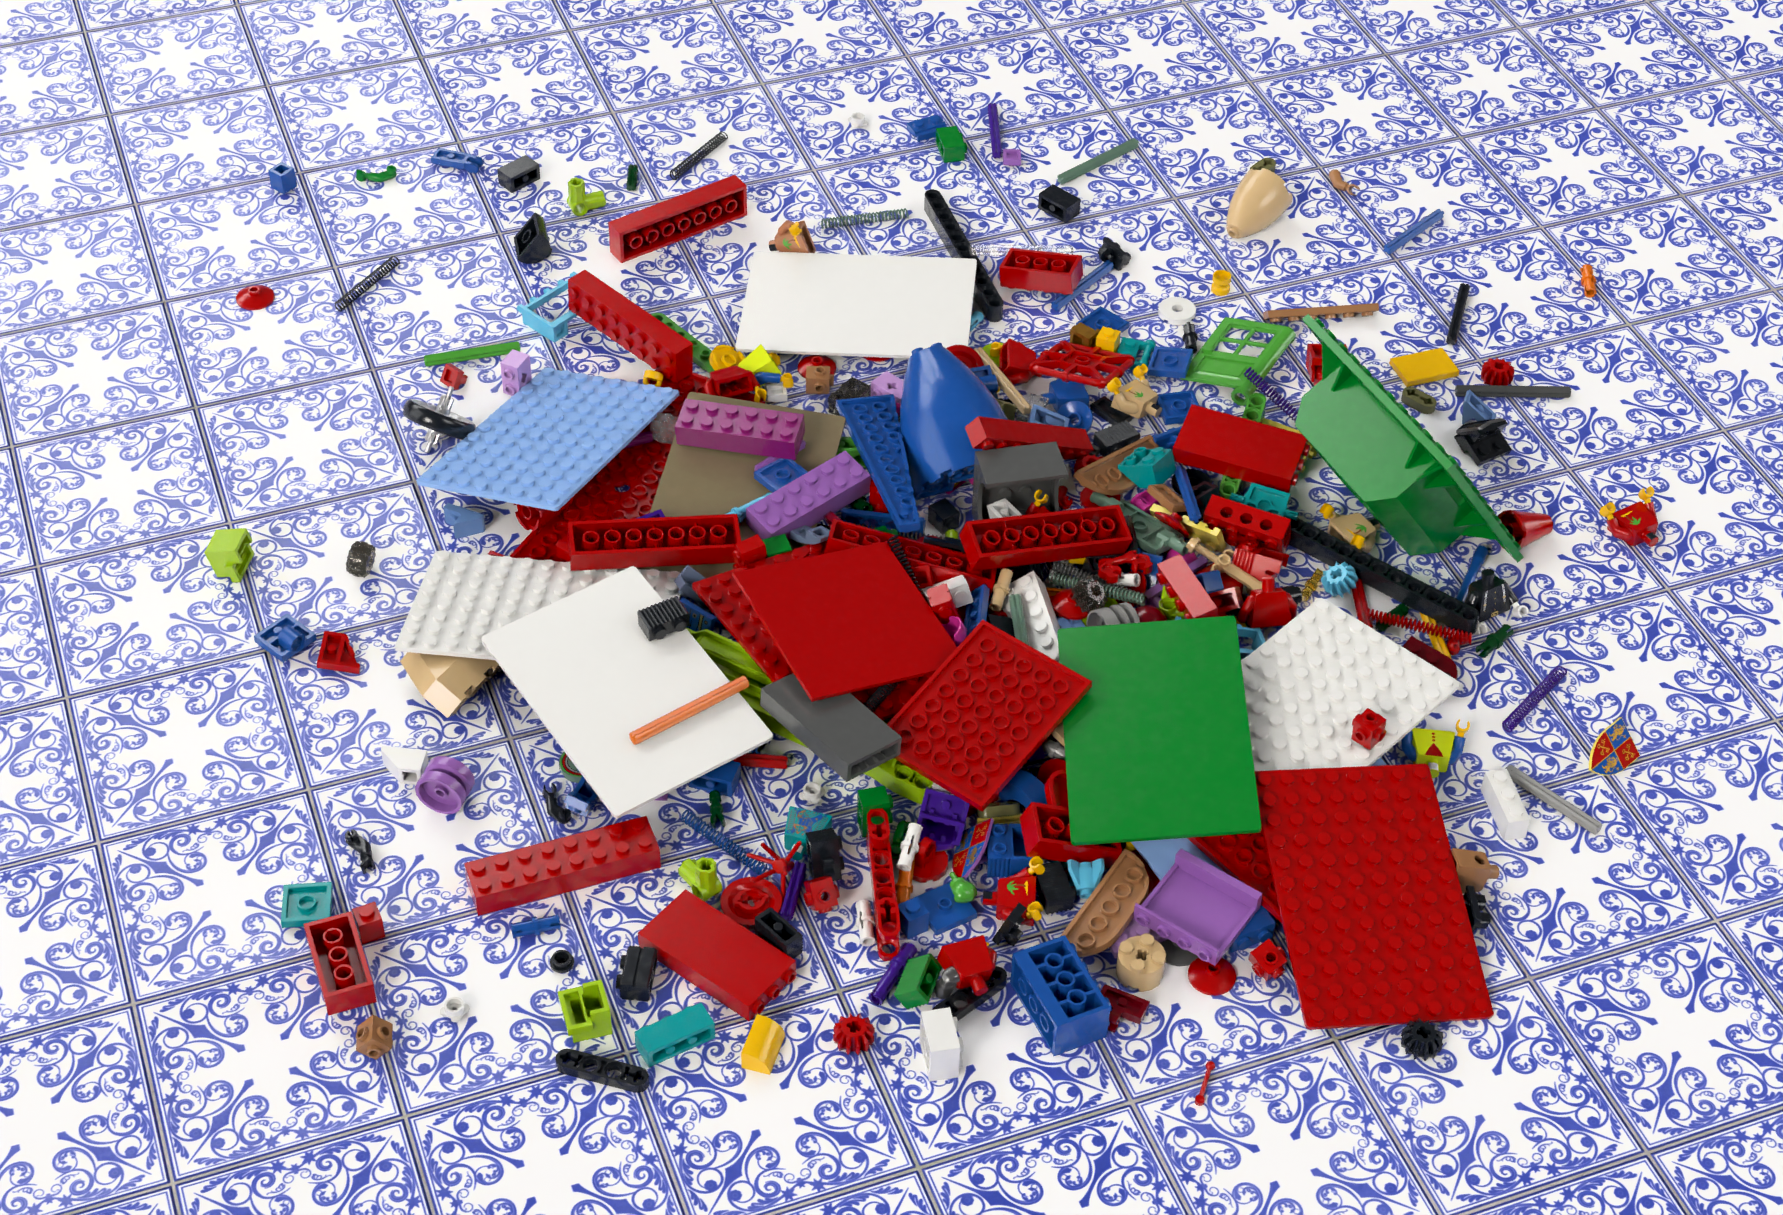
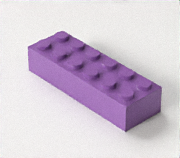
M843 451L747 507L746 524L761 539L785 534L789 540L790 531L805 525L811 527L823 520L824 515L829 511L835 513L869 493L871 475L848 452Z

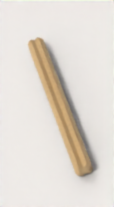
M974 348L980 355L984 366L990 365L992 374L997 378L998 386L1013 404L1017 406L1018 410L1023 415L1030 414L1031 405L983 348Z

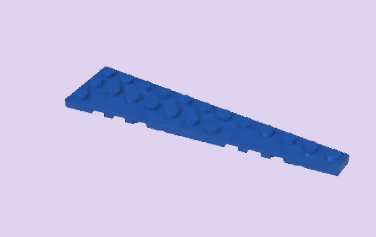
M894 394L836 400V408L840 416L845 417V426L899 533L920 530V520L913 495V487L911 486V476H909V466L900 431V422H898Z

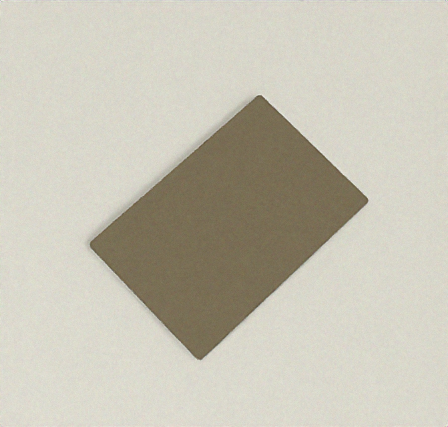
M690 392L687 396V399L804 414L805 434L803 440L806 442L804 449L798 452L797 458L794 461L808 472L837 455L846 423L845 417L696 392ZM675 434L650 513L661 509L665 517L723 515L730 512L734 507L738 508L770 492L754 479L755 465L768 456L679 445L676 442ZM744 518L743 522L739 523L741 541L756 535L746 524V518ZM816 523L815 525L811 526L810 528H812V529H813V528H816L817 525H818V523ZM792 539L788 540L792 550L808 545ZM735 563L689 566L704 577L709 578L733 570V564ZM687 565L640 567L637 569H657L658 571H678L681 573Z

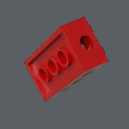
M1212 494L1203 514V523H1206L1211 530L1215 527L1221 529L1225 542L1231 546H1238L1243 541L1252 540L1258 542V546L1285 553L1291 540V519Z

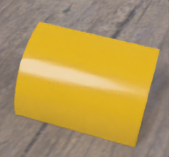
M756 1015L741 1052L742 1068L768 1075L771 1074L785 1038V1032L777 1022L766 1016Z

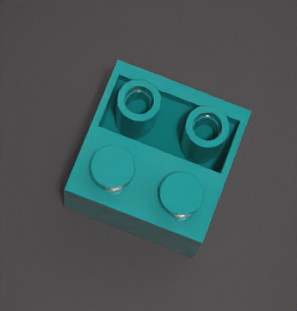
M1138 447L1117 465L1118 470L1139 488L1163 484L1176 470L1172 449H1164L1163 447H1156L1154 449Z

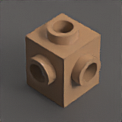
M807 366L806 394H829L830 386H834V375L830 374V366Z
M375 1015L370 1016L357 1026L356 1051L375 1060L389 1052L393 1045V1024Z

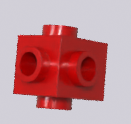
M1369 708L1362 714H1357L1352 721L1353 731L1351 739L1368 750H1371L1386 735V719Z
M822 876L804 882L806 889L804 900L807 907L810 906L811 910L818 911L821 914L832 911V906L839 905L837 898H840L837 885L833 884L832 877Z
M1267 939L1250 952L1248 960L1253 964L1252 969L1258 977H1263L1266 981L1272 977L1276 980L1286 971L1284 968L1287 964V955L1280 946L1276 947L1270 939Z

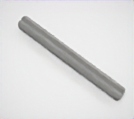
M1508 765L1505 768L1508 770L1514 783L1592 834L1596 835L1600 832L1602 823L1513 765Z

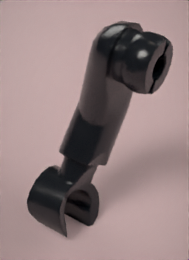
M552 783L551 785L553 793H549L544 784L542 795L546 799L548 815L561 824L569 823L572 818L571 811L558 806L557 798L555 797L557 792L555 784Z
M351 829L352 835L348 830L345 833L346 843L360 853L362 861L360 868L363 874H366L365 869L368 867L376 869L372 859L370 843L361 837L356 830Z

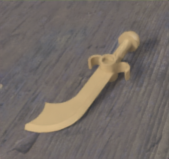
M1191 537L1186 545L1188 552L1192 554L1196 551L1215 563L1210 571L1215 569L1219 570L1220 573H1226L1250 590L1262 589L1261 581L1230 562V557L1234 555L1233 550L1226 549L1223 551V554L1217 556L1201 546V539L1198 537L1196 539Z

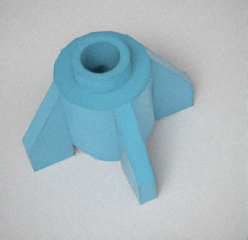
M1100 858L1092 861V863H1079L1072 859L1067 860L1070 886L1075 887L1076 894L1080 898L1088 899L1102 880L1105 868L1104 859Z

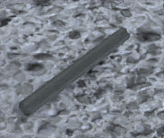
M1455 386V396L1465 397L1469 389L1477 397L1570 398L1571 388L1569 386Z

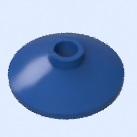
M1068 402L1057 411L1058 414L1070 418L1068 427L1085 429L1088 432L1092 426V411L1083 402ZM1075 420H1079L1077 424L1073 425Z

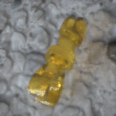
M1318 568L1312 577L1306 581L1305 588L1301 591L1302 596L1305 597L1304 602L1309 600L1312 592L1318 587L1317 583L1323 576V571Z

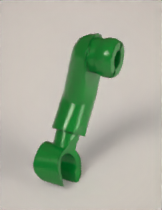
M393 165L387 166V171L380 173H366L357 169L356 178L360 182L366 179L368 181L384 182L395 178L397 169Z
M902 820L898 823L891 844L892 859L899 860L902 850L900 845L903 841L904 833H907L909 823L913 822Z

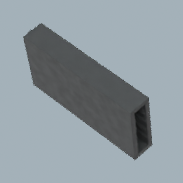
M794 673L761 688L760 706L846 782L900 755L902 737L851 693L811 702Z

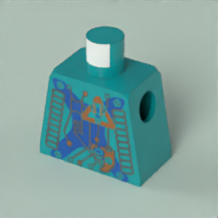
M793 806L789 807L784 834V848L791 851L798 841L802 842L792 859L801 860L804 854L807 855L805 833L832 828V816Z

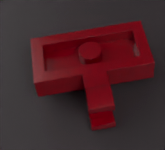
M1104 984L1100 992L1109 999L1112 1007L1109 1014L1110 1025L1108 1030L1115 1033L1121 1018L1140 1025L1149 1008L1150 1001Z

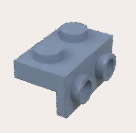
M687 565L674 580L679 588L678 592L686 599L692 598L695 601V605L712 613L692 589V583L706 579V577Z

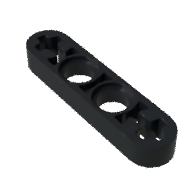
M996 966L986 982L988 987L986 993L976 996L972 992L971 986L959 989L937 1004L932 1010L950 1007L952 1017H957L959 1021L1006 986L1007 972L1002 967ZM961 1000L966 1002L967 1005L960 1008L956 1007L953 1003Z
M567 1048L560 1050L556 1054V1067L562 1074L634 1093L643 1092L649 1087L648 1071L642 1067ZM567 1059H571V1061H568L567 1064L563 1063L566 1062ZM587 1064H595L597 1066L594 1071H586L584 1069ZM611 1070H618L621 1072V1074L615 1078L609 1077L607 1075L608 1072Z

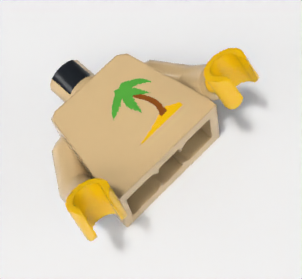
M1145 364L1138 365L1133 370V375L1139 378V380L1135 379L1122 386L1120 379L1115 377L1107 384L1108 391L1114 392L1111 407L1137 419L1148 414L1157 418L1162 411V407L1156 405L1158 394L1151 389L1148 378L1145 379L1144 375L1148 372V367Z
M1323 504L1319 512L1323 513L1324 519L1329 520L1327 533L1369 553L1376 542V531L1380 529L1379 521L1376 518L1368 521L1361 513L1339 515L1334 512V508L1330 504Z

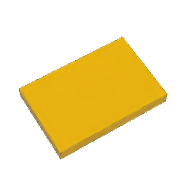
M1443 348L1390 358L1389 362L1406 387L1457 377L1460 372Z

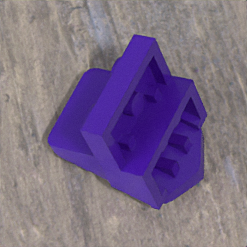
M926 787L917 824L923 827L919 842L924 837H929L936 841V852L952 850L956 845L959 846L970 804L952 793Z

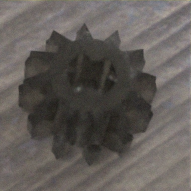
M364 541L353 543L345 563L346 571L356 577L365 578L369 575L375 562V547Z
M1091 576L1079 580L1071 590L1073 594L1071 599L1077 603L1075 607L1079 606L1081 612H1087V614L1092 610L1103 608L1108 601L1106 597L1108 592L1103 589L1104 585H1100L1099 580H1093Z

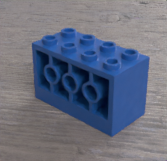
M1065 935L1012 954L1010 984L1053 1056L1107 1037V1030L1110 1025L1109 1014L1112 1010L1111 1003L1107 997L1102 995L1097 980L1092 979L1086 963L1078 957L1075 945L1070 943Z

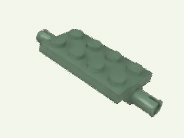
M1098 492L1091 494L1090 501L1100 507L1120 505L1123 515L1131 516L1139 548L1155 555H1160L1169 549L1175 550L1182 556L1188 554L1187 543L1184 542V534L1124 499L1118 501L1113 497L1109 498Z

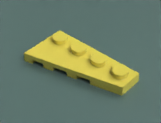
M1153 504L1150 508L1151 516L1156 518L1155 512L1172 514L1165 507ZM1181 516L1183 518L1181 523L1190 535L1188 539H1191V537L1196 539L1198 537L1201 539L1200 543L1204 544L1210 551L1223 553L1227 546L1221 529L1215 527L1211 530L1206 523L1200 521L1198 524H1195L1194 521L1189 520L1188 516Z

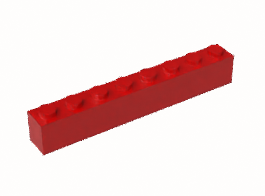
M978 416L965 426L973 449L990 450L1057 442L1062 458L1078 460L1080 456H1086V454L1094 450L1085 429Z

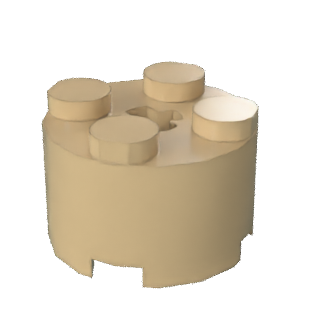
M1147 933L1122 941L1119 946L1116 965L1118 981L1126 988L1128 986L1138 988L1139 992L1150 991L1158 987L1163 978L1166 952L1164 947L1152 935Z

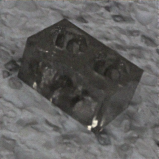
M851 377L839 389L830 394L828 398V412L840 416L836 408V400L871 396V386Z

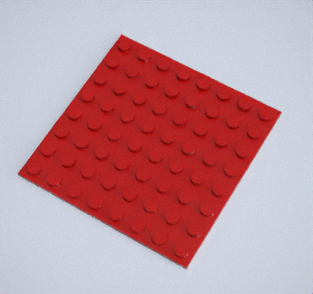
M886 541L736 571L732 574L811 702L933 674L957 648Z

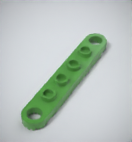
M662 313L651 314L693 343V362L706 370L709 374L715 371L709 362L711 353L709 348Z

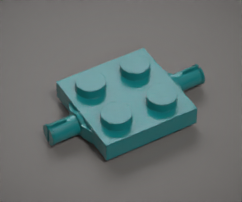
M1251 483L1249 490L1244 496L1231 493L1229 499L1297 521L1299 512L1287 509L1291 499L1290 493L1256 483Z

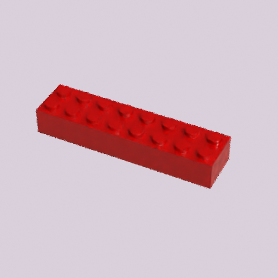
M732 175L608 222L610 252L620 263H624L747 216V185L736 175Z
M583 270L568 279V306L572 313H575L611 340L617 342L625 350H628L637 356L638 359L651 366V368L663 373L667 379H670L675 384L693 373L692 342L587 270Z
M1120 505L966 521L959 534L971 571L1080 559L1087 556L1125 553L1133 540Z
M737 514L568 521L567 528L571 571L620 569L631 566L640 568L735 563L732 551H734V545L741 542Z
M833 519L824 554L885 541L887 543L895 535ZM901 536L896 538L900 539L898 543H902L900 546L903 547L902 550H905L903 554H907L904 558H908L909 565L915 567L930 564L936 584L963 575L968 583L970 592L985 584L990 589V600L997 568L971 571L965 553Z
M643 816L466 862L464 867L466 881L477 914L480 916L661 868L660 848L648 818Z

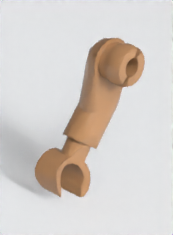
M1337 169L1329 172V178L1334 188L1357 196L1352 193L1353 187L1360 190L1357 185H1349V183L1344 182L1340 171Z

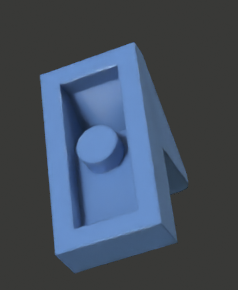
M1469 389L1463 402L1462 424L1473 418L1476 421L1496 419V414Z
M1033 404L1028 422L1068 427L1070 418Z
M450 503L444 506L445 523L453 526L456 539L483 533L486 530L484 514Z

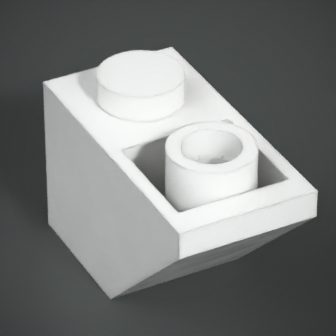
M389 746L381 747L383 764L399 783L416 785L429 764L427 750Z

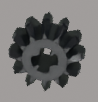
M1418 1018L1416 1023L1409 1021L1407 1026L1402 1029L1401 1047L1405 1048L1406 1054H1413L1414 1060L1418 1057H1422L1424 1061L1428 1057L1434 1059L1442 1049L1443 1032L1438 1031V1025H1430V1020L1422 1022Z

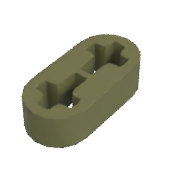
M1263 158L1251 166L1250 169L1261 170L1265 168L1275 172L1276 161L1272 158Z
M1414 387L1403 389L1401 401L1423 414H1432L1435 411V398Z
M1018 801L993 802L983 812L977 809L978 818H995L1021 814Z

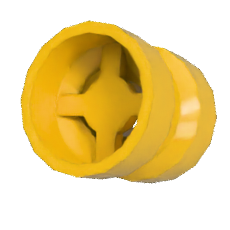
M1226 270L1215 271L1212 277L1211 292L1217 296H1225L1230 291L1231 274Z

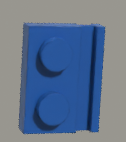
M932 115L907 123V130L914 138H917L918 142L935 138L936 128L946 127V123L939 115Z

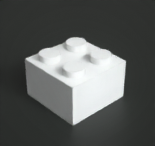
M950 1007L921 1011L919 1043L929 1082L959 1077V1067H963L961 1052H964L963 1039L957 1036L959 1031L957 1017H952Z

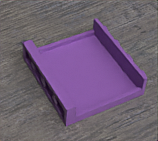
M1180 848L1176 853L1174 865L1141 905L1135 904L1133 919L1141 926L1148 927L1157 932L1162 938H1167L1176 943L1181 949L1188 950L1197 955L1202 961L1216 966L1259 910L1262 893Z

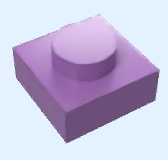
M1003 149V165L1021 166L1020 149Z

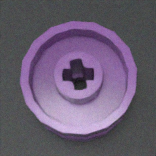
M436 756L430 760L424 773L418 780L415 792L419 800L435 812L454 814L460 810L466 797L475 784L474 775L462 762L447 756Z

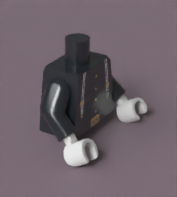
M1491 569L1482 570L1481 579L1469 585L1468 594L1464 603L1477 609L1479 612L1477 631L1473 635L1487 633V625L1480 622L1510 610L1511 605L1513 606L1512 615L1514 617L1522 618L1520 610L1524 615L1529 614L1527 606L1518 604L1517 601L1519 600L1508 583L1495 576L1494 571Z

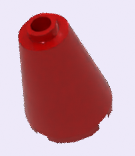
M573 497L558 511L514 504L517 505L518 509L515 514L519 523L526 530L536 531L570 507Z
M1506 510L1498 515L1503 525L1521 548L1548 535L1553 529V521L1547 514Z

